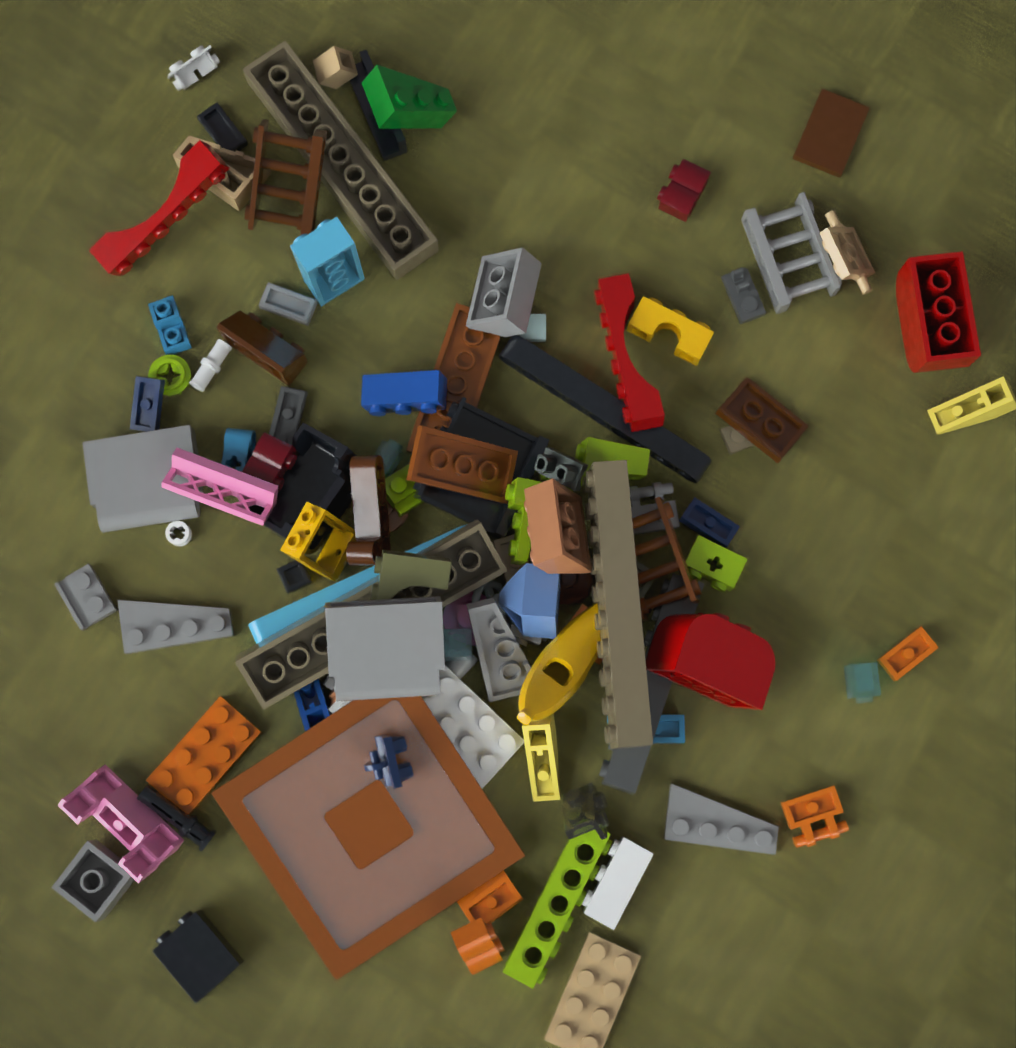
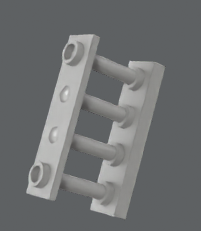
M805 192L799 193L795 201V207L763 217L757 214L754 207L745 210L741 219L776 314L786 312L792 298L826 287L830 297H833L837 294L842 284L841 278L834 271L828 253L823 248V240L813 216L814 206L810 199L807 200ZM800 216L805 230L774 240L766 238L764 233L766 226ZM809 240L814 254L782 264L775 262L773 257L774 250ZM818 264L823 278L791 288L784 286L782 281L783 274Z

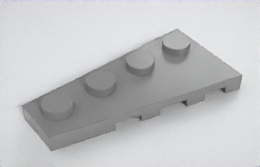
M493 597L466 604L489 702L520 695V689L531 669V665Z
M118 600L124 654L234 636L232 614L229 608Z
M670 784L664 831L665 840L776 855L778 826Z

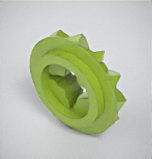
M177 355L159 357L152 363L148 373L150 378L165 380L163 395L169 397L182 394V391L189 387V381L192 377L187 362ZM170 366L173 373L179 375L172 379L171 385L166 378L162 377L168 375Z

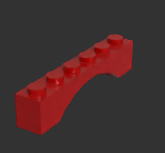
M199 140L181 158L175 186L160 209L146 221L135 227L122 231L106 232L89 249V252L108 274L116 276L127 274L133 268L132 264L138 258L149 253L151 245L157 239H162L169 233L170 226L176 221L182 220L194 203H198L207 195L206 191L212 185L220 183L225 178V173L230 169L229 166L209 144Z
M627 273L598 279V289L594 290L596 306L601 305L602 313H599L602 329L606 328L608 336H605L607 352L612 351L614 358L610 362L613 376L618 375L619 383H616L618 398L624 399L625 407L622 408L625 424H630L631 432L661 427L664 424L665 414L659 390L650 385L638 373L629 358L625 346L624 330L628 318L634 309L635 300L630 275Z

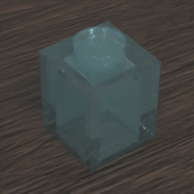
M443 629L445 661L473 660L472 629Z
M877 662L844 666L847 699L856 698V703L873 702V697L881 696Z

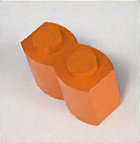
M482 917L450 932L460 956L472 975L503 961L501 953L505 951L504 946L496 934L492 923H485Z

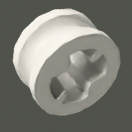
M173 521L167 526L165 535L170 543L181 547L190 542L192 530L182 521ZM174 529H185V532H182L185 535L183 539H173L172 536H175L173 533Z

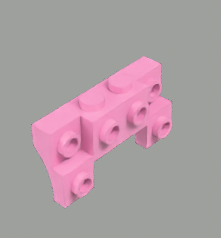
M105 764L94 771L74 791L62 798L58 806L77 825L93 815L130 851L122 857L118 864L137 883H140L153 873L161 862L175 853L184 842V839L156 812L140 800H137L138 795Z

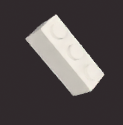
M621 837L619 841L616 839L613 841L607 853L611 856L606 866L603 864L600 866L594 878L598 882L593 891L588 889L581 904L585 906L583 909L584 914L613 930L618 924L653 856V853L624 837Z

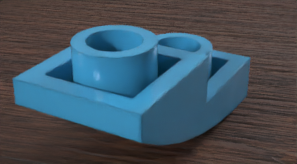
M172 295L149 303L150 313L158 330L165 354L174 355L191 349L190 339L174 296Z

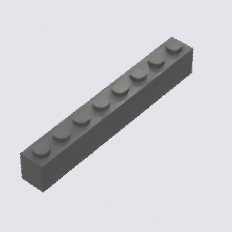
M673 573L669 580L664 579L659 594L685 586L683 577ZM698 582L702 592L704 583ZM687 596L654 608L651 620H654L655 624L652 631L647 630L644 638V646H647L645 661L659 623L669 615L695 614L698 603H692L690 597ZM646 670L652 736L654 739L672 681ZM609 743L608 749L612 750L609 761L604 760L599 772V776L603 777L601 784L634 795L637 791L651 745L610 749Z

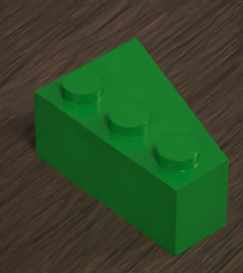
M376 65L362 81V86L379 129L442 128L457 112L448 88L380 65Z

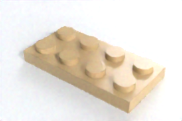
M588 932L544 1040L561 1048H603L641 955Z

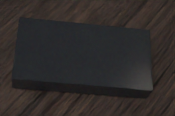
M218 102L196 116L213 141L221 145V148L236 152V150L240 151L248 145L247 140Z

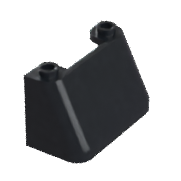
M305 423L300 426L293 436L292 446L298 453L297 460L292 469H288L283 475L284 484L277 494V503L264 524V527L284 540L289 535L306 502L321 507L340 519L352 501L350 460L351 457L357 455L347 446ZM258 505L248 507L251 512L259 515L265 509ZM322 521L306 554L315 553L321 547L333 527Z

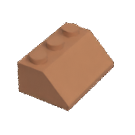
M553 478L524 489V508L528 517L527 533L531 541L532 551L530 552V558L533 565L548 574H584L592 572L581 496Z

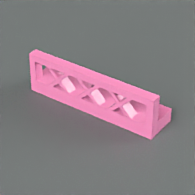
M178 447L172 454V467L162 481V488L264 526L277 503L278 485ZM177 474L187 478L189 482L178 484L172 480ZM208 486L214 492L204 494L199 492L198 487ZM232 495L237 497L239 502L230 504L225 502L223 497ZM258 505L265 509L259 515L251 512L248 507Z

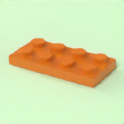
M220 696L146 781L162 796L190 816L263 732L224 697Z

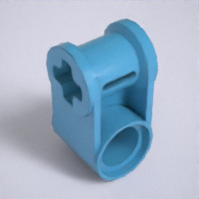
M227 428L224 436V451L221 464L230 468L236 467L235 470L242 472L255 449L256 432L254 430Z

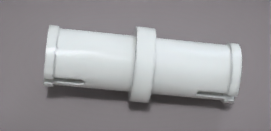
M217 339L206 358L203 357L200 363L202 365L189 384L195 389L204 392L214 374H218L221 370L220 365L232 347L225 341Z

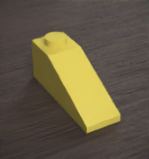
M1003 376L927 411L936 433L940 435L992 420L1016 410V398L1010 384Z
M554 714L542 720L531 721L528 726L522 724L533 802L561 799L557 734Z

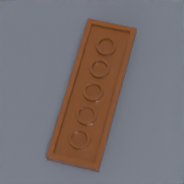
M456 303L434 370H440L447 378L446 409L437 410L433 414L419 411L406 449L407 453L412 454L418 426L440 430L442 425L447 426L450 417L446 415L453 401L457 403L464 397L466 398V403L478 408L501 336L466 327L470 309L468 306Z

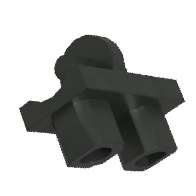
M546 447L544 454L538 455L534 469L539 474L550 479L553 478L574 491H580L581 479L588 465L552 447Z

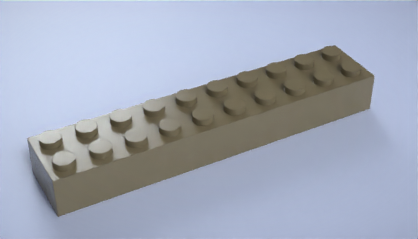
M283 41L243 68L247 83L286 135L308 139V137L313 136L316 129L327 131L321 181L396 280L439 251L436 237L286 41ZM297 148L307 163H309L310 153H306L304 149Z
M627 460L593 462L589 470L586 471V476L582 478L583 492L588 493V503L585 504V518L590 520L591 531H587L588 547H593V558H590L592 572L590 573L595 575L596 586H592V598L594 603L598 602V613L594 615L595 629L600 630L601 641L597 642L598 658L603 659V669L599 671L601 687L605 686L606 698H602L603 715H608V726L604 727L606 744L610 743V749L645 747L653 745Z
M477 519L416 553L445 557L451 560L448 590L411 586L400 590L392 599L440 596L443 608L508 570L481 522ZM379 575L331 602L370 600L372 584H378ZM325 605L236 655L235 663L263 710L329 673Z

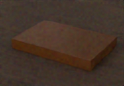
M821 89L792 159L840 178L870 107Z
M748 377L740 383L715 413L777 464L809 427Z

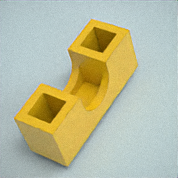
M644 296L627 327L628 332L648 342L652 340L657 331L662 329L671 330L678 338V345L673 355L695 366L698 365L714 334V331L710 330L707 324L701 321L694 322L686 318V314L680 310H670L664 307L663 303L653 297L648 299Z

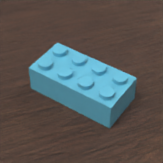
M338 217L332 220H324L317 226L316 230L309 234L298 236L293 244L290 245L303 280L321 307L365 280L355 242Z

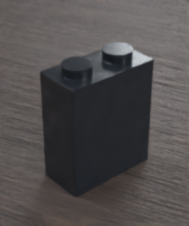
M191 910L177 921L180 926L173 933L167 930L156 940L158 946L152 950L195 1004L202 1000L244 962L202 910L194 914Z

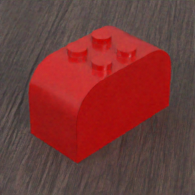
M963 251L909 257L897 274L896 299L905 354L910 370L913 373L969 367L981 356Z
M673 614L664 618L656 628L646 658V670L727 707L763 710L775 671V655L770 644L764 638L752 633L751 627L740 623L733 624L729 622L730 617L724 614Z

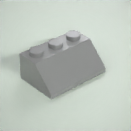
M523 247L482 256L466 327L503 337L526 334L542 263Z

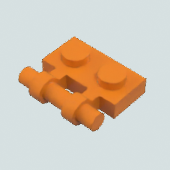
M835 785L780 802L789 829L801 828L802 835L792 838L796 848L805 845L811 847L816 845L817 841L829 837L832 840L840 837L841 833L849 831L845 820L836 823L834 815L844 812ZM824 819L826 827L812 831L810 823Z

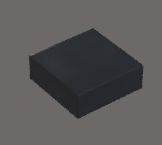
M296 560L276 569L287 594L313 583L306 566Z

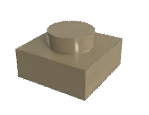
M731 426L720 430L729 455L754 446V444Z

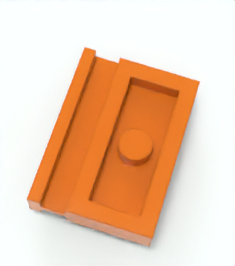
M503 870L459 899L457 903L470 923L481 917L485 923H492L524 899Z

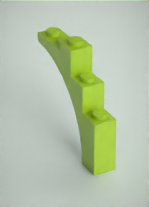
M588 437L581 444H578L575 458L588 465L586 471L589 470L593 462L627 460L629 480H640L647 476L650 449ZM541 475V480L547 481L550 479ZM517 477L507 486L505 500L509 501L508 509L518 510V513H514L512 520V529H515L514 540H510L508 555L511 556L510 564L521 566L528 561L531 541L527 533L528 517L524 508V489L542 483L540 481Z

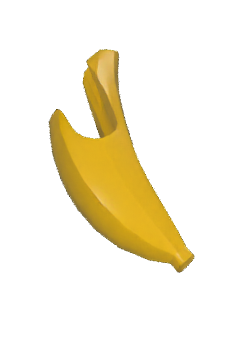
M598 602L571 620L543 649L533 663L520 689L518 700L519 714L517 719L522 724L528 726L531 721H539L554 714L575 694L585 681L598 657L597 642L601 641L600 630L595 629L594 615L598 613Z

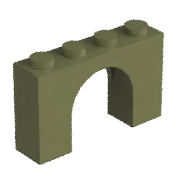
M382 549V555L376 556L374 573H379L378 584H372L370 600L392 599L400 590L411 586L448 590L452 562L449 558Z

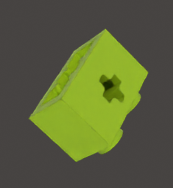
M700 535L694 540L685 559L691 578L697 580L703 578L710 581V586L721 592L734 589L748 560ZM712 560L717 562L716 567L719 568L714 572L709 570L710 565L708 563Z

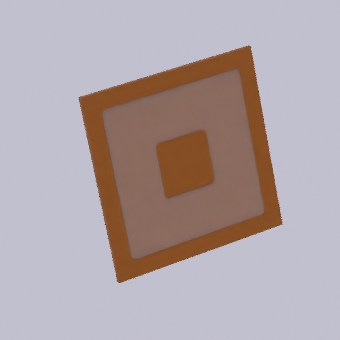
M422 696L352 700L211 793L336 981L525 857L524 852ZM383 734L405 737L407 751L395 754L397 764L404 761L410 762L414 776L403 781V787L393 789L392 786H385L384 778L375 780L373 771L364 770V764L371 761L369 752L377 750L374 736Z

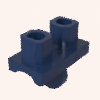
M383 734L374 736L377 750L369 752L371 761L364 764V770L373 771L375 780L384 778L385 786H392L393 789L403 787L402 782L414 776L410 762L404 761L397 764L395 754L407 751L405 737Z

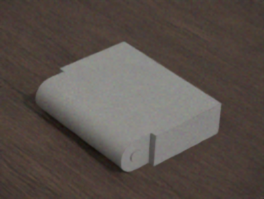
M190 425L83 442L90 505L96 508L98 524L102 533L200 517L199 501L162 488V481L172 467V454L177 447L198 455L195 430ZM177 474L172 480L178 484L189 482L187 478ZM203 486L198 487L199 492L203 493Z
M440 596L325 603L329 677L335 676L334 692L336 694V701L440 695L439 670H445L443 611Z

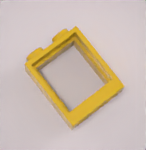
M306 502L280 551L317 574L337 582L347 563L346 549L348 542L355 539V530L327 510ZM322 521H324L334 529L318 559L314 562L306 557L305 553Z

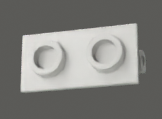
M203 45L199 46L190 53L191 59L185 63L179 60L169 67L171 72L167 78L170 79L174 76L176 80L172 83L178 91L181 89L185 91L199 80L193 72L196 69L204 77L212 70L218 68L219 58L215 53L213 55L209 54L212 48L211 45L207 48H204Z

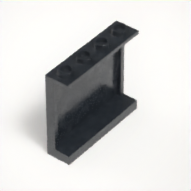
M464 397L457 403L453 401L446 415L450 417L447 426L442 425L440 430L518 451L512 481L517 477L532 480L536 471L534 467L539 454H544L549 439L541 435L535 437L466 403V398ZM417 482L413 485V489L416 490L413 497L468 524L478 519L487 533L499 539L506 537L512 524L514 513L518 511L508 509V502L507 504Z

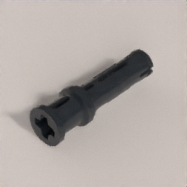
M149 784L137 797V800H140L176 827L182 838L187 837L199 846L198 850L201 852L217 833L215 829L210 830L199 822L196 815L189 816L171 801L150 787Z

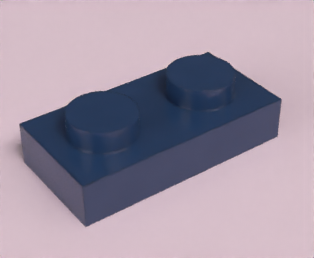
M136 376L130 429L144 432L159 430L165 380Z
M695 497L679 520V522L702 537L724 548L728 547L740 527Z

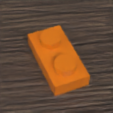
M920 626L878 658L877 661L895 682L939 647L923 627Z

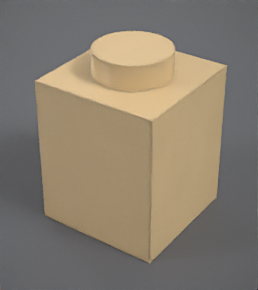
M333 46L313 60L316 78L320 85L338 89L358 75L352 51Z

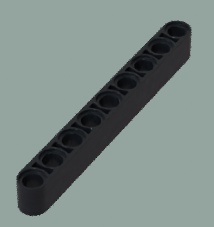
M519 335L512 336L498 357L505 364L636 447L650 449V457L686 480L697 484L711 464L712 460L709 456L662 426L631 432L630 424H625L622 408L625 407V403L523 337Z

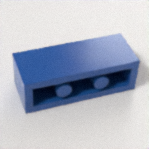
M440 370L369 374L362 377L361 406L372 416L381 417L385 416L386 413L393 412L399 415H409L411 411L433 414L437 410L446 409L447 378Z

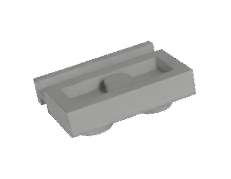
M89 563L65 577L64 580L54 584L82 631L118 611L92 565Z

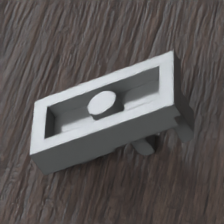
M746 267L732 270L731 273L721 276L740 325L765 316L766 311Z

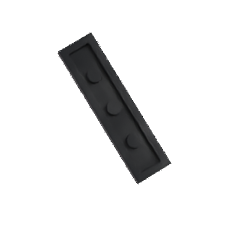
M366 49L359 52L361 62L355 64L358 75L349 80L382 159L387 161L408 152L406 139L401 129H379L362 86V81L374 68Z

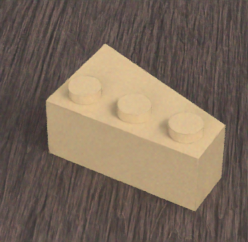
M189 135L173 154L178 168L180 169L181 158L199 140L209 144L230 169L225 173L226 176L220 183L212 185L208 190L240 212L251 199L255 158L245 155L244 152L237 150L234 152L221 148V145ZM263 169L262 184L272 174L271 170Z

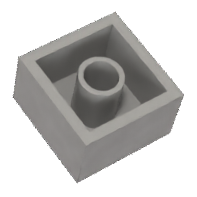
M96 839L89 840L84 844L51 888L93 921L99 922L108 916L134 882V879L118 864L121 858Z

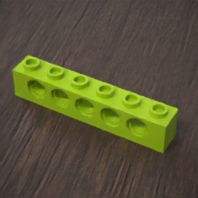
M579 817L503 967L504 974L532 989L536 983L541 985L548 971L544 967L548 958L554 959L561 946V943L557 941L561 932L567 933L574 920V917L570 916L574 906H581L587 894L583 889L588 880H594L600 866L596 865L600 855L606 856L613 842L609 840L610 833ZM582 844L590 845L593 850L592 856L587 860H581L577 855V850ZM572 869L577 870L580 874L579 882L575 885L565 883V873ZM557 895H562L567 899L566 907L560 911L553 909L551 906L552 899ZM543 921H550L554 925V931L549 936H543L538 931V927ZM537 947L541 951V957L538 961L531 962L526 959L525 952L528 948Z

